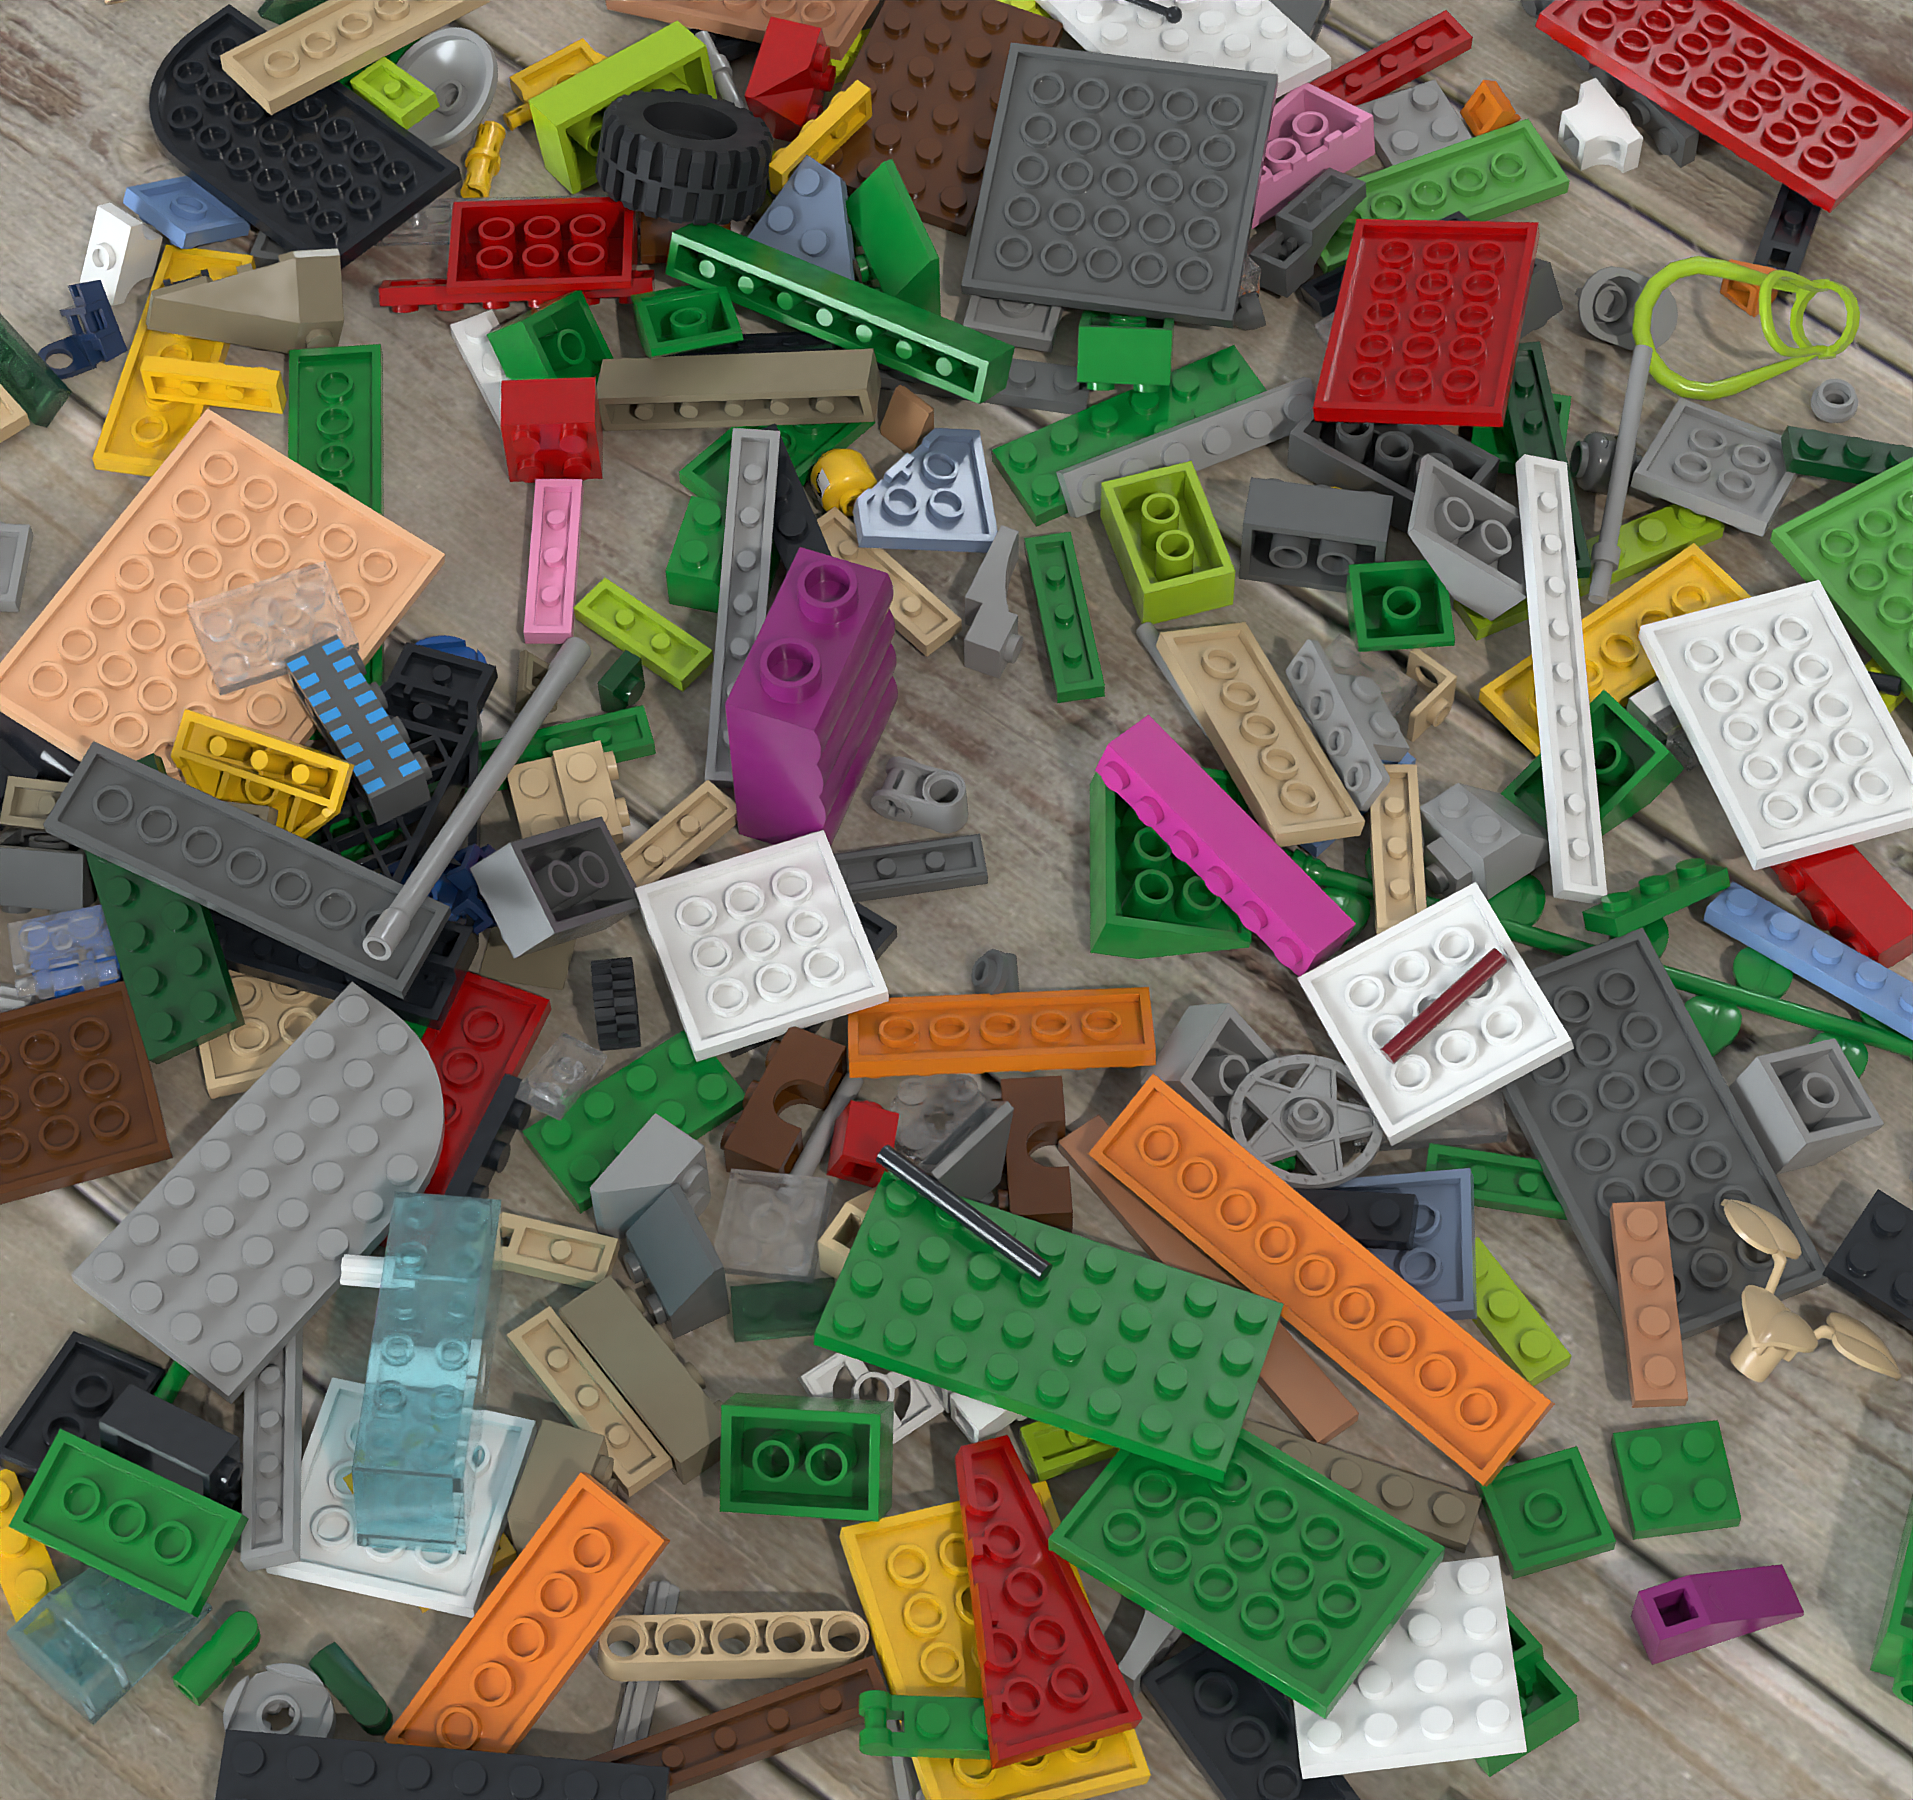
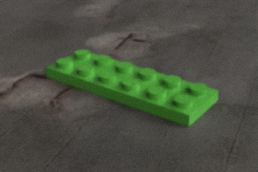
M1528 118L1356 178L1366 182V198L1356 206L1338 227L1320 254L1317 263L1324 274L1346 264L1356 219L1441 220L1460 211L1471 221H1488L1568 192L1570 180Z

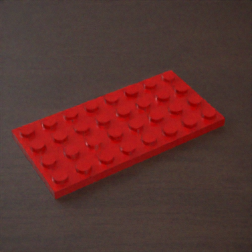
M1555 0L1540 12L1535 25L1536 28L1549 35L1554 41L1565 45L1581 55L1589 63L1603 69L1622 81L1627 87L1641 93L1660 105L1665 111L1679 117L1703 135L1709 136L1731 150L1736 156L1747 160L1769 174L1774 180L1783 183L1807 198L1812 204L1821 207L1829 213L1913 135V112L1734 0Z

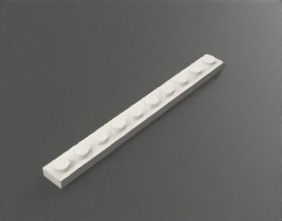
M1524 454L1515 463L1553 897L1599 904L1601 898L1607 895L1567 462Z

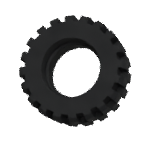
M652 89L651 92L639 90L632 92L629 96L624 94L618 97L605 110L595 173L603 191L607 192L608 196L615 202L621 201L624 207L632 211L638 210L644 212L645 216L655 219L658 217L669 219V222L679 224L690 222L694 225L706 226L707 223L724 225L729 224L731 220L736 222L745 220L762 206V202L765 200L769 163L772 159L774 140L769 128L760 117H754L752 111L744 107H736L733 102L725 99L717 100L712 98L711 95L702 93L699 95L691 94L684 90H675V92L665 91L664 89Z

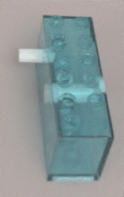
M395 1191L385 1257L344 1254L341 1263V1285L380 1288L352 1465L357 1545L451 1554L453 1551H457L459 1554L466 1555L472 1502L476 1485V1472L480 1455V1441L482 1440L484 1425L483 1418L484 1411L486 1410L503 1284L502 1203L498 1199Z

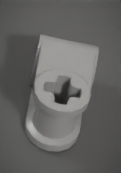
M898 756L889 759L885 769L887 777L881 790L874 792L870 802L872 808L878 814L892 821H904L932 829L938 833L948 834L963 828L968 820L969 812L965 782L959 774L920 764L906 757ZM942 801H951L948 803H939Z

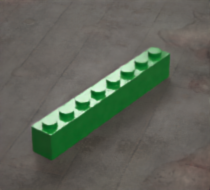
M690 223L672 232L665 271L666 275L702 290L726 286L731 302L847 350L874 349L877 362L975 403L981 404L1006 389L1015 349L1013 345L714 223H707L706 226Z

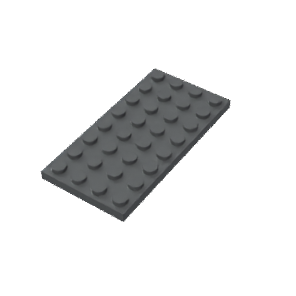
M1637 929L1619 938L1616 937L1529 970L1571 1038L1574 1049L1500 1089L1536 1159L1539 1160L1543 1173L1558 1202H1560L1565 1212L1564 1214L1622 1327L1610 1219L1612 1203L1665 1201L1681 1341L1744 1316L1742 1307L1743 1290L1748 1285H1755L1765 1289L1774 1268V1260L1771 1254L1754 1248L1735 1232L1725 1215L1724 1206L1721 1205L1724 1199L1743 1201L1765 1209L1785 1223L1797 1238L1802 1253L1798 1259L1786 1257L1785 1268L1774 1292V1295L1780 1301L1825 1284L1828 1278L1822 1275L1826 1268L1644 929Z

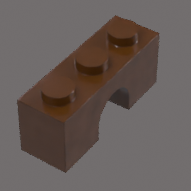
M796 1026L788 1028L782 1041L776 1039L772 1043L766 1056V1070L760 1081L753 1080L749 1085L743 1100L744 1110L737 1122L731 1121L727 1125L720 1143V1149L724 1150L726 1172L778 1193L803 1151L802 1128L783 1121L779 1115L786 1108L797 1104H807L825 1111L847 1072L846 1046Z
M1062 1076L1001 1079V1098L991 1099V1101H1008L1014 1108L1002 1170V1175L1006 1174L1007 1189L998 1190V1209L1072 1233L1073 1207L1069 1166L1046 1167L1038 1164L1030 1157L1037 1149L1058 1145V1141L1065 1137L1066 1119Z

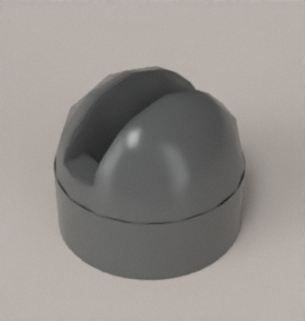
M1256 291L1244 294L1238 298L1234 324L1239 329L1246 331L1266 326L1265 317Z

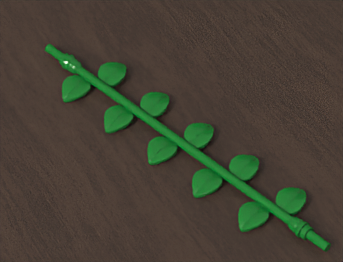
M1368 848L1364 859L1368 878L1328 867L1320 859L1314 858L1312 855H1306L1299 849H1295L1294 852L1283 849L1318 886L1328 887L1322 890L1356 923L1342 946L1346 945L1361 933L1370 917L1371 906L1368 899L1374 900L1371 848ZM1531 874L1525 875L1487 900L1511 941L1565 957L1595 946V944L1533 927L1543 914L1546 896L1541 882ZM1426 895L1427 908L1441 901ZM1664 918L1641 927L1644 929L1659 959L1666 950L1669 938V930ZM1609 936V940L1616 938L1613 936ZM1750 947L1740 950L1734 959L1732 971L1736 986L1663 965L1675 989L1698 995L1692 997L1684 1005L1712 1057L1719 1054L1737 1037L1742 1023V1015L1739 1008H1743L1823 1032L1815 1036L1809 1044L1835 1038L1858 1079L1863 1075L1868 1062V1051L1864 1044L1910 1057L1911 1061H1913L1912 1039L1859 1009L1858 1012L1862 1022L1780 999L1787 993L1794 972Z

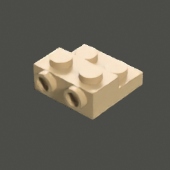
M601 740L552 751V757L514 765L508 774L507 780L522 839L602 816L615 844L623 843L622 827L631 825L625 798L615 799L611 781L619 779L617 764L613 751L603 753Z

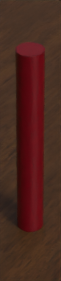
M1496 948L1490 950L1380 1049L1385 1058L1390 1063L1395 1064L1507 964L1505 957Z

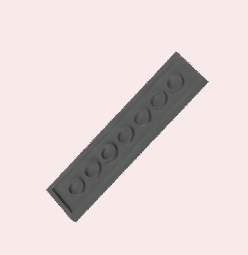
M95 741L92 742L43 824L47 833L402 999L406 996L451 915L450 906L427 896L410 921L409 929L389 959L383 961L376 960L365 952L363 940L382 912L389 908L404 885Z

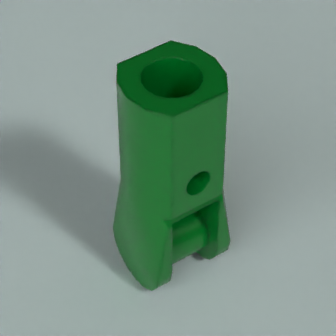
M238 1611L230 1615L211 1637V1641H207L172 1677L173 1683L178 1690L194 1704L200 1706L233 1672L234 1667L239 1665L257 1648L260 1643L261 1634L255 1616L248 1611Z

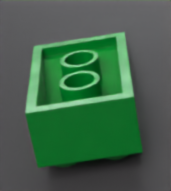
M1083 309L1079 324L1077 382H1087V389L1097 391L1114 390L1115 384H1133L1134 391L1153 393L1160 392L1161 385L1170 386L1174 318L1162 320L1146 318L1145 316H1131Z
M1605 690L1589 704L1602 836L1649 805L1685 769L1661 742ZM1540 753L1500 794L1548 831Z

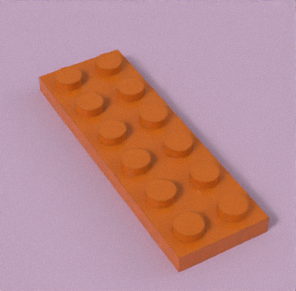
M1149 987L1012 992L994 995L988 993L891 997L888 1002L848 1014L849 1078L867 1077L876 1079L887 1076H932L936 1074H982L985 1072H1033L1036 1070H1083L1086 1068L1156 1065V1046Z
M580 1472L383 1739L391 1744L513 1754L671 1540L590 1474Z

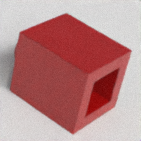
M851 1100L835 1120L826 1175L871 1188L876 1187L884 1171L888 1172L886 1168L876 1162V1158L884 1146L890 1145L894 1148L899 1113L885 1110L881 1105L872 1101L857 1102Z

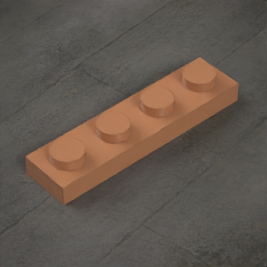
M1665 1201L1612 1203L1610 1219L1632 1408L1685 1406L1688 1401V1391Z

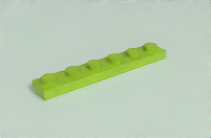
M1675 503L1621 525L1617 544L1621 549L1618 569L1612 572L1610 585L1670 560L1693 543L1701 547L1722 538L1725 526L1719 520L1706 515L1696 514L1690 509ZM1599 535L1586 540L1590 558L1593 545L1599 541ZM1592 567L1590 578L1578 579L1579 598L1589 594L1593 573ZM1527 598L1493 621L1483 617L1455 599L1453 601L1454 609L1476 641L1529 619Z

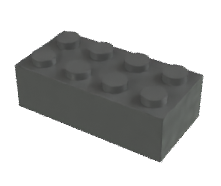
M1312 407L1290 432L1287 468L1318 485L1360 492L1373 491L1378 494L1393 496L1390 525L1408 534L1421 459L1425 455L1429 454L1493 494L1495 493L1500 459L1439 425L1315 421Z

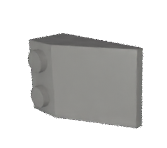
M1429 454L1425 455L1421 459L1407 533L1451 596L1461 604L1493 621L1527 598L1520 511L1515 506Z

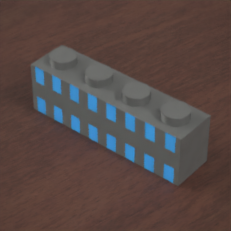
M336 634L284 659L293 690L334 756L354 764L350 782L378 826L431 800L426 781L432 778L429 765L420 751L412 754L407 744L410 743V738L399 717L389 718L385 711L388 709V703L379 685L376 682L368 684L363 677L367 674L366 668L355 648L347 651Z

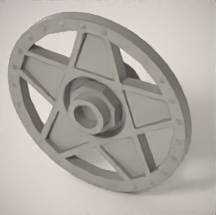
M1307 1054L1288 1055L1275 1058L1258 1066L1239 1084L1230 1107L1229 1126L1231 1137L1292 1188L1326 1189L1350 1181L1370 1165L1378 1153L1382 1142L1383 1130L1347 1066L1322 1056ZM1306 1069L1294 1088L1265 1079L1281 1071ZM1336 1076L1354 1088L1367 1107L1337 1100ZM1244 1101L1266 1121L1249 1141H1247L1241 1122ZM1371 1136L1363 1153L1351 1164L1343 1168L1340 1143ZM1297 1155L1312 1175L1290 1173L1270 1163Z

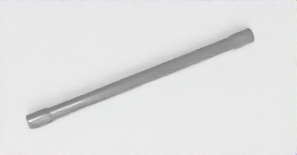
M570 637L564 642L550 663L548 672L389 908L382 912L363 940V948L370 957L383 961L389 959L409 929L410 921L567 685L574 681L590 657V647L584 640L578 637Z

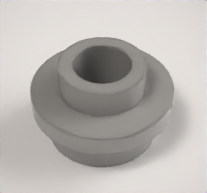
M1841 379L1824 381L1814 390L1811 398V408L1815 415L1830 423H1842L1850 420L1855 415L1858 407V398L1851 384Z

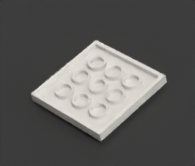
M824 830L634 888L642 917L696 1062L786 1034L788 1028L793 1026L801 1029L889 1001L888 989Z
M1476 882L1297 978L1391 1146L1574 1049L1571 1038ZM1496 948L1505 957L1507 964L1395 1064L1390 1063L1381 1053L1380 1049L1490 950Z
M332 1377L301 1461L300 1561L266 1568L267 1573L473 1618L478 1611L492 1564L499 1548V1542L508 1520L507 1514L537 1433L536 1421ZM436 1427L445 1439L440 1444L436 1433L432 1430ZM421 1435L432 1440L407 1455L402 1451L404 1444ZM397 1449L399 1459L371 1474L365 1466ZM357 1470L365 1478L358 1481L362 1489L352 1494L343 1477Z
M1499 1556L1440 1563L1326 1719L1293 1700L1300 1768L1303 1779L1527 1752Z

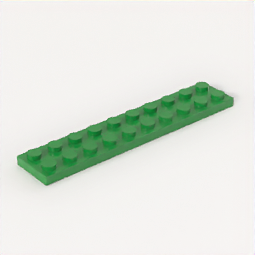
M381 344L289 350L288 458L384 516L383 352ZM384 642L366 664L367 674L363 676L368 684L376 682L379 687L384 683ZM316 729V731L312 734L309 740H319L324 738L322 737L319 730Z

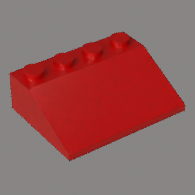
M609 196L453 202L446 285L447 295L632 288L638 257L636 211L624 207L621 201L615 202Z

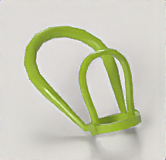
M1694 256L1670 262L1647 281L1635 303L1632 335L1635 346L1646 345L1652 348L1649 373L1658 384L1680 397L1713 401L1736 395L1798 367L1815 357H1818L1819 360L1836 358L1837 354L1843 352L1853 342L1859 328L1860 310L1857 298L1850 289L1838 282L1830 281V279L1812 281L1787 270H1774L1769 274H1765L1727 260ZM1696 274L1760 286L1759 314L1764 336L1775 352L1792 358L1710 383L1687 380L1669 369L1656 352L1650 331L1653 307L1662 291L1680 278ZM1772 289L1796 293V300L1791 309L1790 329L1793 340L1799 348L1787 346L1776 333L1771 311ZM1831 289L1837 292L1845 303L1847 310L1846 326L1842 336L1833 345L1813 346L1805 336L1803 314L1808 302L1815 294Z

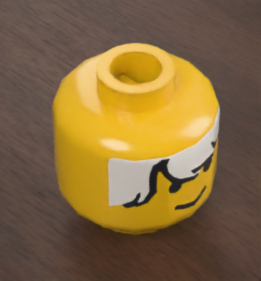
M833 449L827 451L818 459L810 474L811 486L824 510L828 512L833 507H836L847 518L854 516L853 507L856 499L868 488L872 489L877 484V480L866 459L860 452L853 449Z

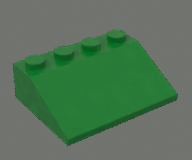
M1201 767L1248 814V805L1229 772ZM1096 772L1090 783V953L1145 959L1249 948L1251 944V931L1242 924L1239 916L1220 897L1210 892L1204 880L1186 862L1178 859L1173 854L1170 846L1151 827L1145 825L1138 818L1136 811L1117 792L1109 789L1102 780V777Z

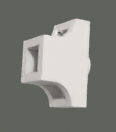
M1597 78L1581 84L1578 104L1562 111L1557 142L1580 171L1595 165H1610L1625 173L1638 167L1643 136L1631 123L1630 116L1625 108L1619 107Z
M106 203L97 207L80 283L101 279L110 305L116 306L125 302L129 291L137 282L153 277L163 237L112 203Z

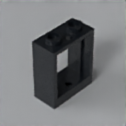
M129 1384L99 1420L101 1448L240 1513L242 1509L241 1474L243 1471V1463L240 1461V1438Z

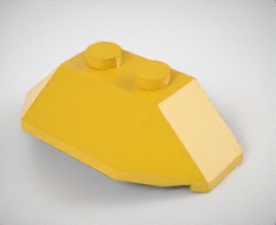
M188 709L184 710L171 752V758L176 767L181 769L187 785L222 801L269 806L279 810L276 826L303 839H307L340 813L354 769V764L337 756L257 729Z

